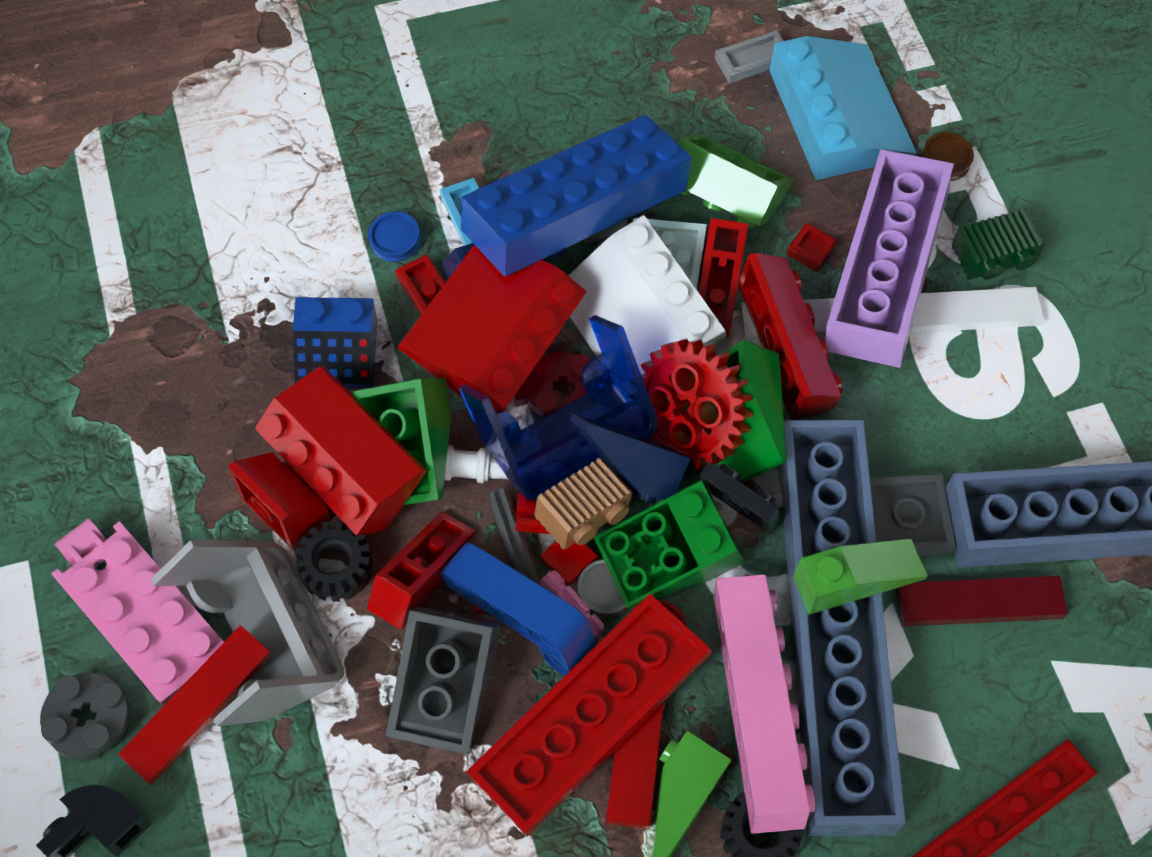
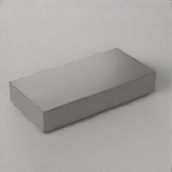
M778 30L718 49L715 51V60L730 84L768 71L770 69L774 44L784 40Z

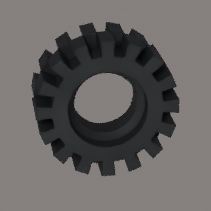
M336 521L335 528H330L329 522L322 523L324 530L319 532L314 526L309 530L311 537L308 539L303 535L300 540L302 548H296L295 552L297 561H295L296 568L303 584L306 585L309 593L312 595L317 593L318 598L326 601L327 596H331L332 602H340L339 596L344 594L347 600L354 597L352 591L357 589L361 592L365 588L363 581L369 582L371 578L370 569H373L369 545L366 543L364 535L356 536L349 527L345 529L343 522ZM342 549L350 556L348 567L339 574L330 575L324 573L319 568L320 557L328 550Z
M741 792L737 795L735 800L728 806L721 822L720 836L721 839H724L723 848L726 854L730 852L733 857H793L800 847L804 830L778 831V838L772 845L767 847L754 845L749 841L745 833V823L749 819L745 794Z

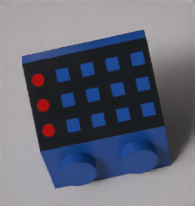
M296 297L293 320L295 383L318 367L324 366L345 388H373L378 322L373 298Z

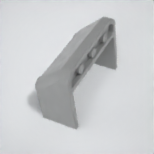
M190 540L151 578L153 586L186 585L195 606L210 613H224L232 632L241 625L273 654L266 664L253 676L254 680L247 681L239 689L238 697L214 718L216 726L269 720L331 689L343 678L344 666L289 554L277 543L272 541Z

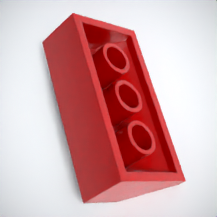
M760 253L748 255L738 286L761 346L779 353L782 400L790 420H799L834 409L843 392L842 383L839 375L836 372H832L828 364L829 352L825 340L822 337L818 338L814 329L815 316L809 303L804 304L800 293L801 280L798 272L795 269L791 270L785 257Z
M324 366L318 367L276 396L255 427L257 432L356 536L385 531L428 471Z

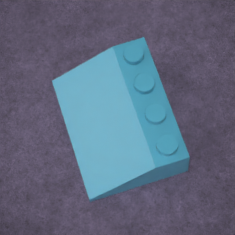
M812 36L774 44L769 71L815 180L875 167L880 149L912 156L917 155L868 45Z

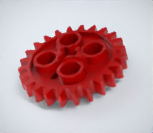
M685 338L662 345L660 350L650 353V361L640 365L645 373L636 376L635 380L642 386V389L634 391L633 396L641 399L642 404L633 409L637 413L644 414V419L640 423L643 427H649L650 429L646 436L647 439H656L658 443L676 449L690 458L688 466L694 464L696 469H700L706 466L708 462L715 465L723 459L734 454L733 449L743 445L744 442L740 436L749 432L750 428L742 420L753 416V412L744 408L743 403L752 400V396L742 394L741 388L748 381L747 379H736L735 374L740 366L728 367L726 365L729 358L727 352L715 356L716 345L714 343L703 347L702 339L689 342ZM691 371L693 372V374H694V376H695V381H694V379H693V377H692ZM714 404L716 405V407H717V409H718V414L716 413V411H715V409H714Z

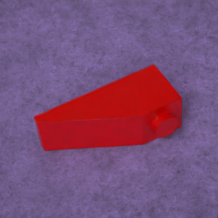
M711 218L698 293L724 328L726 336H730L748 224Z
M441 511L376 574L367 610L402 630L407 625L409 611L418 606H424L442 581L439 573L464 544L471 541L475 530Z

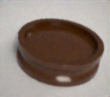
M942 132L931 136L927 140L921 157L954 163L951 181H956L968 173L974 159V151L970 143L962 136L955 133Z

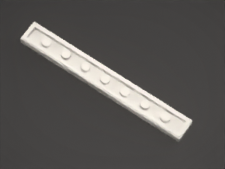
M1036 287L921 293L910 333L1040 326L1044 317ZM835 298L803 300L804 304H810L814 312L815 324L813 326L818 338H826L827 322ZM741 303L740 317L744 341L760 342L746 304Z

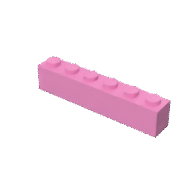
M766 574L716 578L713 601L751 834L805 829L810 812L815 811V798L812 785H805L802 770L807 769V755L804 744H797L795 730L799 729V712L797 704L789 702L787 690L792 688V676L789 664H782L780 652H784L785 641L782 627H775L773 615H777L778 611L775 590L768 589Z

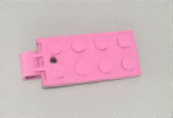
M87 518L54 544L71 564V567L63 573L56 569L51 574L158 702L164 706L224 641L176 586H153L151 578L161 568L120 521L113 526L116 532L106 539L92 521ZM99 564H107L105 569L97 570Z

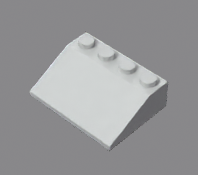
M644 215L612 234L568 275L587 291L570 318L630 409L641 403V399L633 396L634 391L642 389V386L635 380L636 376L645 373L640 365L650 361V353L660 350L662 345L687 338L689 342L702 339L703 347L714 343L716 345L715 356L728 349L724 328Z

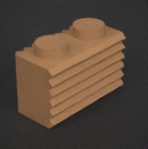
M598 458L595 462L592 461L589 466L586 465L577 473H573L564 481H560L558 485H554L551 489H547L545 493H541L537 497L534 515L541 525L545 527L546 531L550 533L551 537L555 538L556 543L560 544L561 549L565 550L575 542L579 546L586 544L595 536L597 528L608 522L610 525H615L620 522L629 511L628 506L632 491L602 458Z

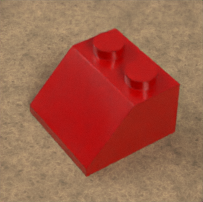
M273 452L236 460L228 465L241 499L294 552L296 548L301 547L300 540L303 535L308 539L311 537L309 533L311 528L315 526L317 531L323 528L322 523L331 521L327 504L311 487L308 488L300 480L301 477L286 461L282 462Z

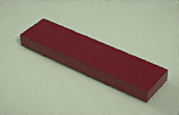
M1060 576L915 582L896 588L901 627L1064 619L1068 615Z

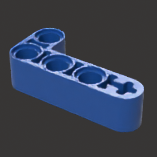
M466 542L439 573L442 581L455 593L536 644L544 660L563 676L597 645L588 620L578 609L471 543Z

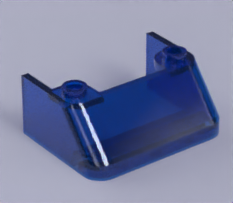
M597 315L588 318L602 353L590 359L582 369L581 382L586 395L522 430L513 415L505 411H495L489 397L467 384L458 387L481 441L516 491L527 499L537 500V497L541 493H545L547 489L558 485L560 481H564L586 465L589 466L592 461L595 462L598 458H602L570 422L572 413L647 439L654 434L657 427V415L623 326Z

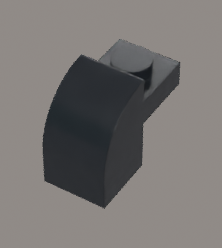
M88 785L74 789L59 799L71 812L65 818L59 817L44 830L43 839L36 846L46 857H70L84 842L94 835L108 851L118 857L151 824L115 790L100 785Z

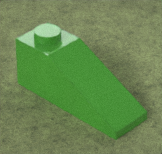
M903 539L840 546L800 558L793 578L808 615L925 580L927 573L912 540Z
M688 730L680 742L673 738L659 759L665 764L660 777L651 857H671L725 775L731 762L730 758Z

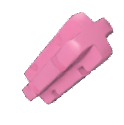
M552 570L539 581L540 586L578 609L588 620L594 637L597 639L604 631L603 622L595 614H590L591 609L570 586H565V580L557 571Z

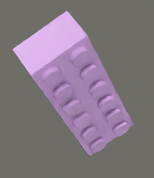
M880 149L827 322L825 342L828 352L898 368L901 367L949 193L954 163Z

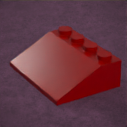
M473 245L397 348L436 378H445L446 386L491 420L509 405L587 291L558 267L543 260L504 277L487 257Z

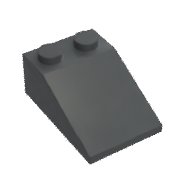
M423 605L410 610L386 736L469 755L494 665L502 622Z

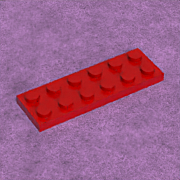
M649 594L481 756L466 773L528 837L711 655V648L653 595Z

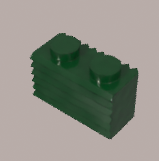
M1023 208L1020 211L1016 210L1013 213L1009 212L1006 215L989 217L986 220L982 219L980 222L975 221L973 224L969 223L966 226H960L951 245L955 255L958 257V261L961 262V267L964 268V273L967 274V279L970 280L982 276L984 280H989L997 277L1003 270L1016 267L1017 270H1024L1031 267L1037 262L1045 244L1026 209Z

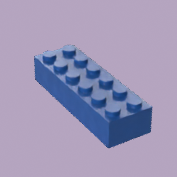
M645 114L462 196L461 231L506 277L686 191L692 156Z

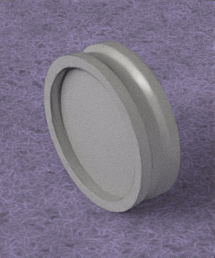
M604 559L589 564L579 577L577 593L591 609L590 614H595L598 618L611 619L625 613L628 608Z

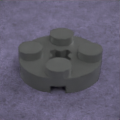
M80 673L75 676L66 675L61 677L55 683L54 689L46 697L40 713L42 737L60 755L76 761L93 760L100 757V753L107 751L111 746L115 748L125 737L131 720V709L124 692L112 679L98 673ZM90 706V710L96 714L95 719L87 720L84 726L79 727V720L75 718L77 713L82 711L84 707Z

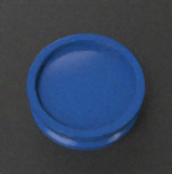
M393 211L380 215L372 222L368 231V239L372 250L378 257L387 261L397 262L406 260L413 256L421 245L418 223L412 216L404 212Z

